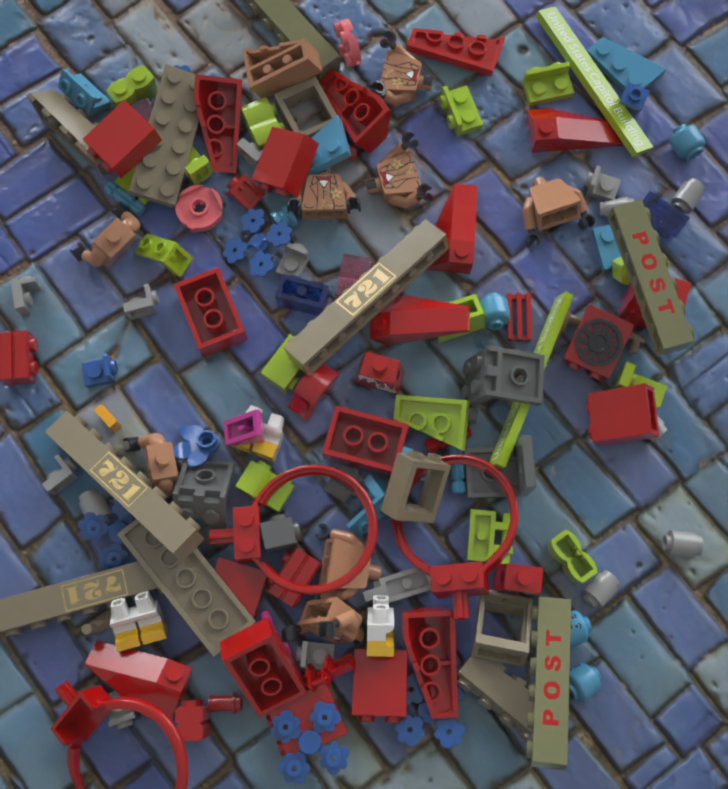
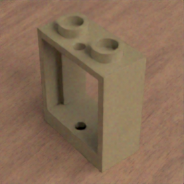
M316 76L274 94L276 108L287 129L290 131L302 133L312 138L336 116ZM317 97L329 120L300 132L288 109Z
M409 450L408 454L397 453L380 511L398 521L434 523L451 465L443 462L442 456L428 453L427 456ZM416 469H428L418 504L406 503Z
M489 590V595H480L476 606L471 657L524 667L530 647L533 599L520 595L499 593L495 590ZM484 610L520 617L519 641L482 634Z

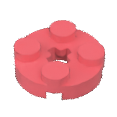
M347 18L334 23L335 34L337 37H340L341 44L338 45L341 58L345 59L347 67L360 65L361 54L357 37H354L352 32L350 33V30H353L350 20Z
M192 185L184 189L179 195L175 211L180 223L191 232L197 233L210 230L222 221L223 203L220 195L213 188L209 189L203 185ZM200 204L201 206H206V208L203 209V212H194L196 210L195 205Z

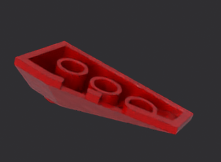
M330 69L319 83L336 115L341 118L343 126L352 140L371 154L387 138L391 111L379 95L337 71Z
M195 74L194 102L213 172L236 174L242 80Z
M552 108L526 110L531 153L623 146L622 141L607 120Z
M453 185L435 224L438 229L446 234L449 249L426 270L471 274L475 247L477 185Z
M408 295L398 296L370 320V339L390 346L469 332L470 307Z
M432 606L402 612L403 641L431 718H458L456 630L453 609L449 606Z
M100 641L95 642L84 663L91 672L105 684L110 685L121 697L130 696L144 699L161 709L172 722L175 718V709L180 707L192 681V668L168 658L132 649L117 652L116 645ZM142 714L145 718L152 720L150 717Z

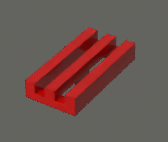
M507 293L506 299L508 300L511 316L506 324L507 341H531V293H526V295ZM512 301H516L517 336H513ZM522 301H525L526 336H522Z

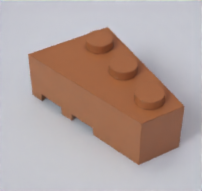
M305 39L279 43V46L274 47L264 45L256 50L242 49L249 88L261 98H269L322 72L318 51Z

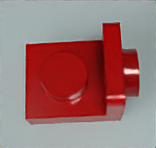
M245 174L239 178L234 176L226 185L228 190L225 192V195L227 197L232 196L247 212L265 195Z

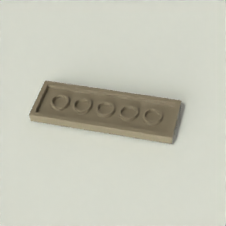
M165 64L149 119V124L155 128L162 141L136 165L128 194L171 208L175 207L199 122L194 102L195 74Z
M137 519L117 534L213 657H217L221 653L220 641L257 623L197 547L181 562Z

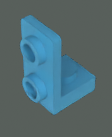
M369 474L363 482L368 488L366 492L372 499L378 521L382 516L386 515L380 510L387 487L382 481ZM365 509L359 512L346 525L350 531L360 536L368 532V519Z

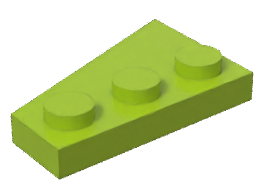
M396 395L393 419L409 424L410 427L465 451L470 401Z

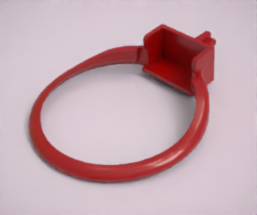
M452 454L442 456V461L449 465H469L487 472L501 485L506 494L510 509V521L507 534L497 551L486 560L484 565L480 561L430 566L419 559L409 547L403 533L402 521L392 518V529L396 543L406 559L419 571L431 578V592L437 599L453 598L454 620L466 621V619H470L468 597L489 595L488 574L506 557L513 544L518 526L519 509L512 485L497 467L475 456ZM416 469L411 489L427 474L428 469Z
M306 465L292 468L276 476L262 489L251 506L233 507V528L209 530L210 545L234 543V560L240 564L256 563L261 571L276 585L291 592L316 595L339 589L351 582L362 572L374 551L377 541L378 524L370 497L354 478L332 467ZM308 475L331 477L347 485L362 502L368 519L367 542L359 561L344 576L323 585H301L291 582L276 573L267 561L261 562L260 506L265 508L271 497L289 481Z
M64 681L62 685L55 689L57 695L67 708L50 729L61 744L68 745L67 765L76 789H85L80 770L82 741L86 742L109 713L115 709L132 710L150 717L161 727L169 739L175 756L177 770L175 789H187L189 768L186 749L177 728L161 709L137 697L111 698L101 685L80 691L77 694L69 682Z

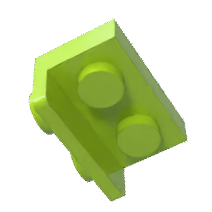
M556 62L550 66L533 67L525 71L522 85L529 107L573 98L574 90L568 74L570 69L569 62Z
M448 86L442 87V93L439 96L440 106L442 110L446 109L448 126L451 130L454 129L456 137L482 129L483 123L468 86L450 91Z

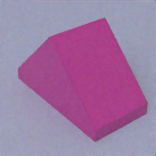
M253 410L224 421L225 446L265 443L263 417L260 410Z

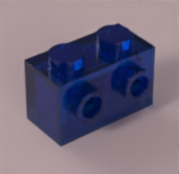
M648 191L643 198L644 206L649 209L651 214L650 222L658 227L656 231L667 239L670 235L676 238L690 217L651 191Z
M285 274L281 275L275 294L277 306L319 316L323 312L330 297L328 285L318 281H308L295 275L289 276Z

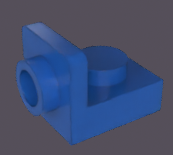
M628 82L620 99V104L629 110L640 112L650 90Z
M103 354V359L83 362L82 370L85 387L91 388L116 383L115 375L118 374L116 360H112L108 354Z

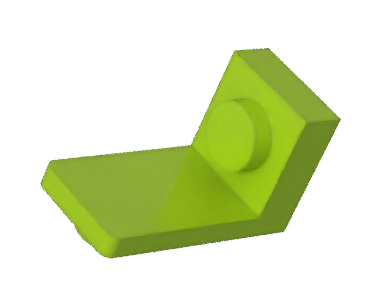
M192 145L184 173L193 185H199L212 176L214 172L206 156H201Z
M146 234L135 250L138 256L160 262L172 274L178 277L183 275L193 259L177 242L151 234Z
M626 362L619 371L613 389L646 383L654 388L656 408H659L667 386L635 374L636 365Z

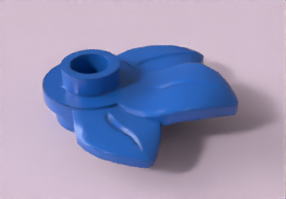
M186 425L178 428L183 441L176 445L173 450L175 458L187 460L189 467H197L205 463L209 454L219 448L220 440L218 435L210 430H203L198 425Z

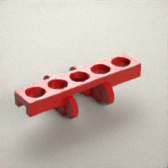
M349 653L333 661V658L328 654L325 656L326 659L324 660L323 667L318 672H316L313 664H307L308 668L305 669V675H303L306 690L315 692L317 686L323 683L328 686L332 679L353 670L354 657Z

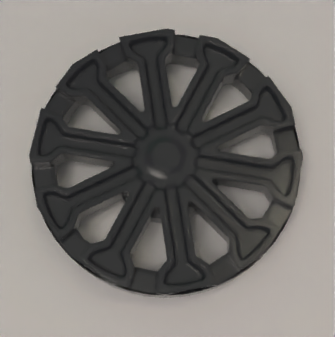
M595 319L581 326L576 334L574 343L578 356L584 362L593 366H603L613 362L618 357L623 341L619 329L613 323L603 319ZM599 324L604 325L601 332H599ZM588 326H593L594 334L588 329ZM612 328L613 333L606 336L605 334L607 333L608 329ZM584 332L589 339L581 338V333ZM614 337L618 340L617 343L609 342ZM579 343L589 344L583 348H579ZM608 347L615 348L616 352L612 353ZM591 349L589 356L586 358L583 353ZM597 352L598 361L594 362L593 357ZM602 352H604L609 357L608 360L605 361L603 359Z

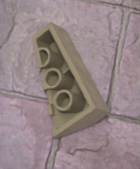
M54 89L30 92L26 95L39 118L95 170L104 176L107 171L101 166L103 161L100 158L95 160L86 151L88 145L83 141V138L98 124L96 122L93 124L89 122V117L82 109L78 108L76 110L72 106V101L65 94L60 95Z
M470 653L457 671L458 686L468 693L471 691L479 698L478 702L484 708L495 711L503 724L510 728L514 727L521 733L520 737L526 743L527 740L532 741V730L527 729L528 712H533V702L528 701L529 690L527 682L519 676H508L506 674V667L499 662L471 657Z

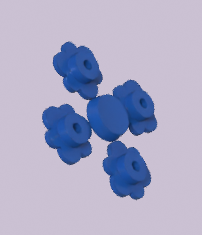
M251 208L248 214H244L241 217V223L245 232L250 231L254 235L250 238L248 244L242 242L241 238L228 240L225 243L226 250L223 251V256L227 258L230 264H235L238 260L241 261L245 258L244 253L248 251L249 247L250 251L256 253L254 258L249 261L251 266L250 274L255 277L258 275L265 277L267 272L272 271L275 266L274 262L271 261L272 255L264 253L269 247V242L273 243L275 247H279L281 244L287 245L291 241L290 235L293 230L291 227H288L286 221H280L277 225L273 224L270 227L271 232L267 234V237L263 233H258L266 223L264 219L265 212L262 209L255 210Z
M114 497V505L111 510L117 514L121 521L112 523L108 528V525L104 522L105 518L103 515L96 516L93 512H87L84 515V520L78 523L82 539L89 540L92 538V540L98 541L101 535L108 532L109 538L115 542L110 547H103L101 550L102 555L98 559L99 565L106 567L107 570L127 564L128 552L122 550V546L119 543H123V541L117 534L129 525L125 521L130 516L134 517Z
M409 675L408 689L413 688V692L408 690V705L412 701L420 703L418 707L419 717L412 718L408 715V719L401 720V723H395L394 729L398 733V741L402 743L406 741V744L411 747L416 746L419 738H423L425 734L424 730L421 729L424 721L426 723L436 722L437 730L434 736L436 739H440V744L443 748H450L453 744L459 745L461 743V736L465 732L464 726L461 723H457L456 718H448V720L445 718L432 719L426 702L423 700L424 697L416 675ZM457 684L458 701H462L465 698V691ZM408 728L412 729L411 733L407 731ZM447 730L451 731L450 735L447 734Z
M317 702L315 704L314 712L310 714V720L314 722V730H306L301 733L298 727L300 724L299 717H293L292 712L289 710L282 711L280 716H275L272 719L274 726L271 729V735L274 738H281L283 743L289 742L290 738H298V747L301 751L295 755L287 753L285 760L279 763L278 770L281 774H284L286 782L303 783L306 778L305 773H308L310 770V765L306 763V755H313L318 751L322 758L320 766L324 769L327 768V772L330 775H336L340 769L347 767L348 762L346 759L349 756V751L345 746L339 747L337 742H332L329 746L321 747L322 739L319 733L325 731V729L328 732H332L335 728L334 724H338L341 720V715L338 711H335L333 703L326 705L324 702ZM323 715H327L326 720H323ZM287 724L288 729H284L283 726ZM332 756H336L335 761L331 759ZM295 765L297 770H293L292 766Z

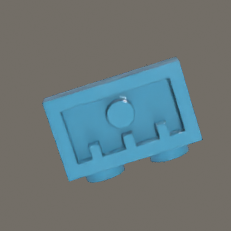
M67 69L61 71L58 88L88 116L110 108L111 101L81 73L73 75Z

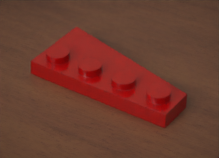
M413 28L406 45V50L492 77L506 37H497V40L486 39L487 35H477L475 38L465 37L464 33L458 32L446 35L443 34V31Z

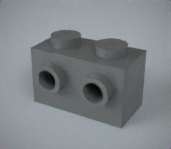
M286 514L273 516L271 521L260 523L265 550L269 554L293 550L295 547L299 548L298 542L303 541L298 522L294 523L291 517L286 518Z

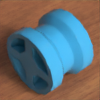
M286 204L281 207L280 211L269 214L273 224L277 225L280 221H286L288 227L298 225L293 212L287 213Z

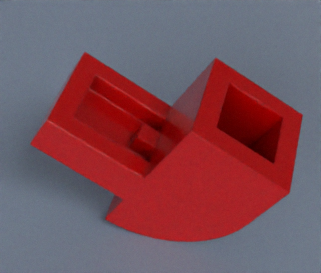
M324 363L309 377L305 374L294 389L295 394L287 408L308 421L314 414L321 399L330 393L340 374Z

